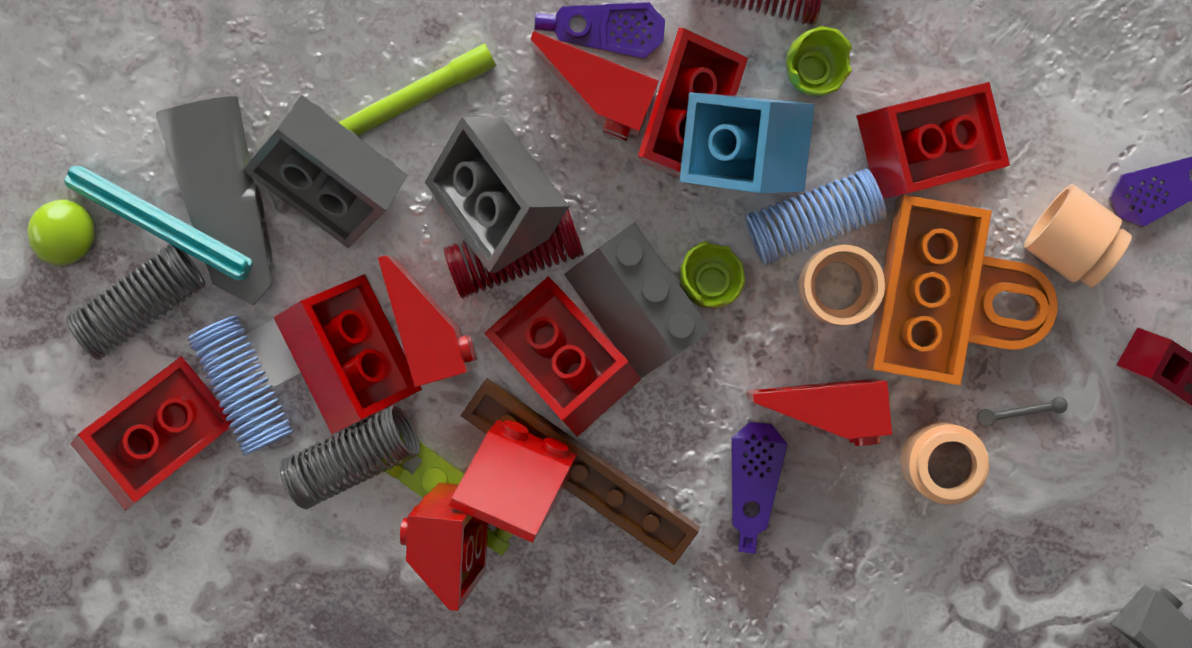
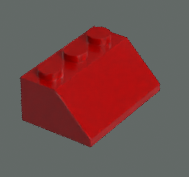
M678 28L638 153V158L644 165L680 178L689 92L736 96L748 57L685 28Z
M365 274L303 299L273 317L331 434L341 431L422 390L421 386H414L407 358Z
M438 483L424 496L417 506H414L407 518H403L400 527V544L406 546V562L448 610L459 611L486 572L488 523L448 506L459 484Z

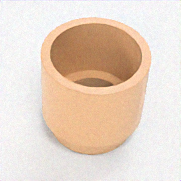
M1070 184L1044 211L1028 234L1023 247L1072 283L1080 280L1092 288L1101 282L1117 264L1129 246L1132 235L1120 227L1122 223L1121 218L1077 186Z
M837 245L817 252L805 263L799 276L798 289L804 307L814 318L832 325H852L864 321L877 310L884 296L885 278L881 266L869 252L853 245ZM834 262L849 266L855 272L859 281V291L856 299L846 308L839 310L828 308L822 304L815 293L817 274L824 266Z
M938 421L926 423L915 429L908 436L901 450L900 465L903 476L910 487L934 502L948 505L967 501L980 491L988 476L989 457L984 444L972 431L952 423ZM950 441L959 442L966 447L971 456L969 473L965 480L957 487H939L929 475V457L940 444Z

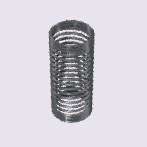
M171 244L167 245V248L161 249V256L154 254V259L148 258V264L141 263V268L135 267V273L129 272V278L122 276V282L116 280V286L110 285L109 290L103 289V295L97 294V300L90 298V304L84 303V308L78 307L74 312H70V315H67L66 322L80 346L95 360H102V358L110 354V351H116V346H122L123 342L129 341V337L132 338L135 337V333H141L142 328L146 329L148 324H154V319L159 320L161 315H167V310L173 311V306H179L180 301L186 302V297H192V292L198 293V290L205 288V280L186 252ZM137 282L140 284V286H141V287L143 288V290L146 292V294L148 295V297H147V296L144 294V292L141 290V288L139 287V285L137 284ZM182 284L188 289L189 293L185 292ZM130 286L135 290V292L138 294L142 302L138 299V297L132 291ZM122 288L125 290V292H126V293L129 295V297L132 299V301L134 302V304L136 305V307H135V306L132 304V302L128 299V297L126 296V294L124 293V291L122 290ZM176 289L182 294L183 298L178 296ZM116 293L121 297V299H122V300L124 301V303L127 305V307L129 308L130 312L125 308V306H124V305L122 304V302L119 300V298H118V296L116 295ZM170 294L175 298L176 302L172 300ZM109 297L116 303V305L121 310L125 318L119 313V311L113 305ZM164 299L169 303L170 307L166 305ZM102 300L105 302V304H106V305L110 308V310L113 312V314L115 315V317L117 318V320L119 321V323H118V322L112 317V315L109 313V311L107 310V308H106L105 305L103 304ZM158 304L163 307L164 312L159 309ZM96 305L101 309V311H102V312L105 314V316L108 318V320L110 321V323H111V325L113 326V328L106 322V320H105V319L103 318V316L100 314V312L98 311ZM89 309L96 315V317L99 319V321L106 329L107 333L96 322V320L90 313ZM152 309L156 311L157 316L153 314ZM140 319L144 321L145 325L141 324ZM127 327L132 331V334L128 332Z
M392 405L382 410V413L378 412L375 416H369V419L362 420V423L358 422L355 426L352 425L348 429H343L342 433L337 432L335 436L331 435L328 439H323L322 443L317 442L315 446H309V449L305 448L302 452H297L296 455L293 454L282 459L280 464L281 480L291 500L298 507L307 510L321 503V501H326L328 498L340 494L341 491L344 492L348 488L354 487V485L373 478L374 475L377 476L381 472L393 468L394 465L398 466L401 462L404 463L418 456L420 450L419 439L407 414L401 408ZM393 420L395 421L396 425L398 426V428H399V430H400V432H401V435H402V437H403L404 443L402 442V440L400 439V437H399V435H398V432H397V430H396V428H395V425H394ZM380 427L382 428V430H383V432H384V435H385V437H386V439H387V441H388L390 447H389L388 444L386 443V441H385V439H384V437H383V435H382V432H381V430H380ZM372 428L374 429V431L376 432L377 436L379 437V440H380V442H381V444H382L383 450H382L381 447L379 446V444H378V442H377V440H376V438H375V435H374V432H373ZM366 432L368 433L369 437L371 438L374 444L377 455L368 441ZM359 435L361 436V438L363 439L364 443L366 444L367 449H368V451H369V453H370L371 459L369 458V456L367 455L365 449L363 448V445H362V443H361V441H360ZM352 438H353V439L355 440V442L357 443V445H358V447H359V449H360V451H361V453H362L364 462H363L362 459L360 458V456H359V454H358V452H357V450H356V448H355V446H354V443H353ZM345 441L349 444L357 460L358 466L353 461L351 454L347 449ZM338 443L344 450V453L350 462L351 469L346 464V461L340 451ZM332 447L335 449L338 458L340 459L344 467L345 473L340 468L339 463L335 455L333 454ZM325 450L329 453L330 458L338 472V476L335 474L332 465L326 456ZM318 453L322 456L324 463L331 474L332 480L329 478L325 470V467L319 458ZM312 456L317 462L318 468L320 469L325 479V483L322 481L320 474L312 461ZM292 465L295 467L297 475L302 485L307 490L308 496L303 492L298 482L296 481L292 470Z

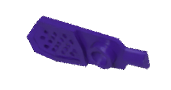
M650 2L562 6L556 15L536 13L534 30L555 32L559 41L645 59L663 43L665 19ZM575 17H582L586 21V28L581 32H575L570 28V21Z
M1192 157L1120 175L1109 196V201L1115 215L1123 221L1144 227L1192 201V181L1189 178V172L1192 169Z
M749 421L731 437L732 525L740 531L738 552L756 554L757 536L760 532L767 529L788 444L770 423ZM749 501L759 504V512L753 517L746 516L743 512L744 505Z

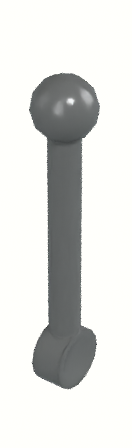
M1055 397L1049 403L996 412L982 409L977 414V421L983 426H990L995 420L1048 411L1061 414L1067 410L1068 403L1063 397Z

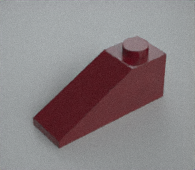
M1137 327L1116 366L1142 383L1192 410V353L1169 338Z

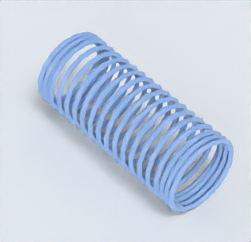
M867 168L860 170V172L856 171L855 176L849 174L848 179L842 177L840 181L834 180L833 184L827 182L826 187L820 185L819 189L812 188L811 193L805 191L804 196L798 194L797 199L791 196L789 201L783 199L782 204L776 202L775 207L768 205V210L762 207L760 213L754 210L753 213L750 212L745 215L746 224L756 252L762 264L766 266L768 263L771 264L772 262L775 263L776 260L779 261L780 257L768 229L765 215L771 225L782 257H787L781 236L774 223L772 212L778 221L789 254L794 255V249L781 219L779 208L785 218L794 247L799 253L802 251L801 245L788 216L787 207L792 214L800 241L806 250L809 249L806 235L811 246L815 247V237L818 243L823 244L822 233L824 238L830 242L829 230L833 238L837 239V229L840 235L845 236V228L849 233H852L853 227L858 231L860 230V223L866 228L867 220L869 224L874 225V223L877 224L882 222V220L886 221L887 218L882 194L873 174ZM851 179L854 181V183H855V185H856L857 193H856L855 189H854L853 186H852V181H851ZM844 182L848 186L850 197L845 189ZM837 185L839 186V188H840V190H841L844 203H843V201H842V199H841V197H840V195H839V193H838ZM830 188L834 193L836 204L830 194ZM822 190L824 191L825 195L827 196V200H828V204H829L830 210H829V208H828V206H827V204H826V202H825V200H824V198H823V192H822ZM815 193H816V195L818 196V198H819V200H820V204H821V208H822L823 214H822V212H821V210H820V207H819L818 203L816 202ZM808 197L810 198L811 202L813 203V207H814V211H815L817 220H816L815 215H814V213H813V211H812V209H811V207H810V205H809ZM801 200H802V202L804 203V205H805V207H806V211H807V214H808V217H809L810 224H809L808 219H807V217H806V215H805V213H804V211H803V209H802ZM794 203H795L797 209L799 210V214H800V218H801V221H802L804 230H803L802 225H801V223H800V221H799V218H798V216H797V214H796V212H795Z
M234 315L199 330L189 336L187 341H190L189 345H192V350L198 351L195 357L202 358L199 364L205 365L202 369L203 372H209L205 377L212 379L209 385L216 386L212 391L213 393H219L216 396V400L224 399L219 404L220 407H226L222 413H231L226 417V421L235 420L229 427H238L233 431V435L242 434L236 439V442H242L239 444L240 451L243 452L242 455L246 456L292 434L294 430L291 429L292 426H290L288 419L264 428L284 417L286 414L284 412L260 421L281 410V405L253 416L279 401L278 398L249 409L274 396L276 392L272 391L242 404L272 388L271 384L238 397L269 380L268 377L232 391L264 375L266 371L262 370L229 384L262 367L261 363L223 378L257 361L259 357L255 356L220 371L254 354V349L215 365L223 359L252 345L251 342L211 358L223 350L247 340L249 336L244 335L226 345L206 352L212 347L245 332L239 316Z

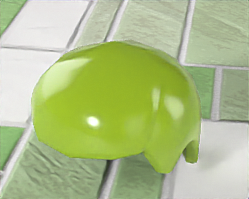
M824 26L803 32L792 42L786 55V71L790 83L799 92L809 96L822 97L838 91L852 72L850 66L852 45L850 41L838 29Z
M61 199L46 203L39 207L29 220L27 227L29 247L40 261L56 267L73 264L83 259L91 249L95 240L94 221L85 208L74 201Z
M703 241L686 253L679 269L681 288L691 302L702 308L721 309L732 304L740 296L746 281L743 263L732 252V249L729 246L709 243V241Z

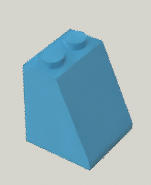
M689 92L680 182L754 193L804 191L815 104Z

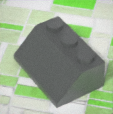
M303 95L286 112L243 169L245 173L347 248L388 209L408 177L391 160L383 157L362 141L354 132L346 129L325 113L320 106L312 103Z
M462 116L425 180V184L489 273L498 272L547 241L569 208L567 202L502 117Z
M635 222L564 274L613 345L630 362L641 378L678 355L711 331L708 324Z
M1144 585L1110 623L1138 648H1192V619L1189 620L1178 610L1183 603L1164 587L1156 591Z

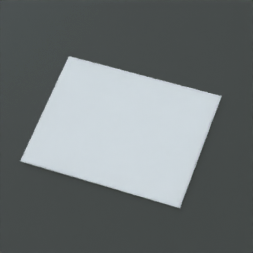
M275 320L245 334L249 336L247 340L230 347L233 350L248 342L252 343L250 347L234 354L237 357L251 349L255 350L254 354L237 361L238 364L255 356L259 357L257 361L241 368L243 371L258 363L262 364V367L244 375L245 377H249L262 370L266 371L264 375L248 382L252 384L265 377L269 378L267 382L253 388L252 391L271 384L273 388L301 373Z

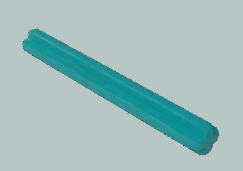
M72 166L69 168L64 179L66 187L235 280H245L249 275L253 265L250 258L82 166Z

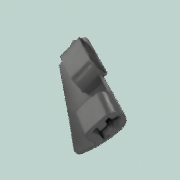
M238 97L213 98L157 111L156 118L193 228L250 258L253 263L245 280H235L206 264L212 284L255 305L273 284L269 267L273 263V257L259 187L257 184H254L253 178L243 171L250 159Z

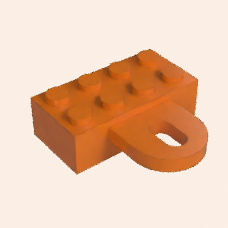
M909 195L897 197L883 268L885 291L883 299L875 312L866 368L961 385L968 343L1018 350L1035 345L1049 333L1054 325L1058 311L1055 289L1043 272L1029 264L984 256L992 210ZM1003 291L1026 295L1034 300L1036 312L1027 321L1001 317L993 310V299L998 293Z

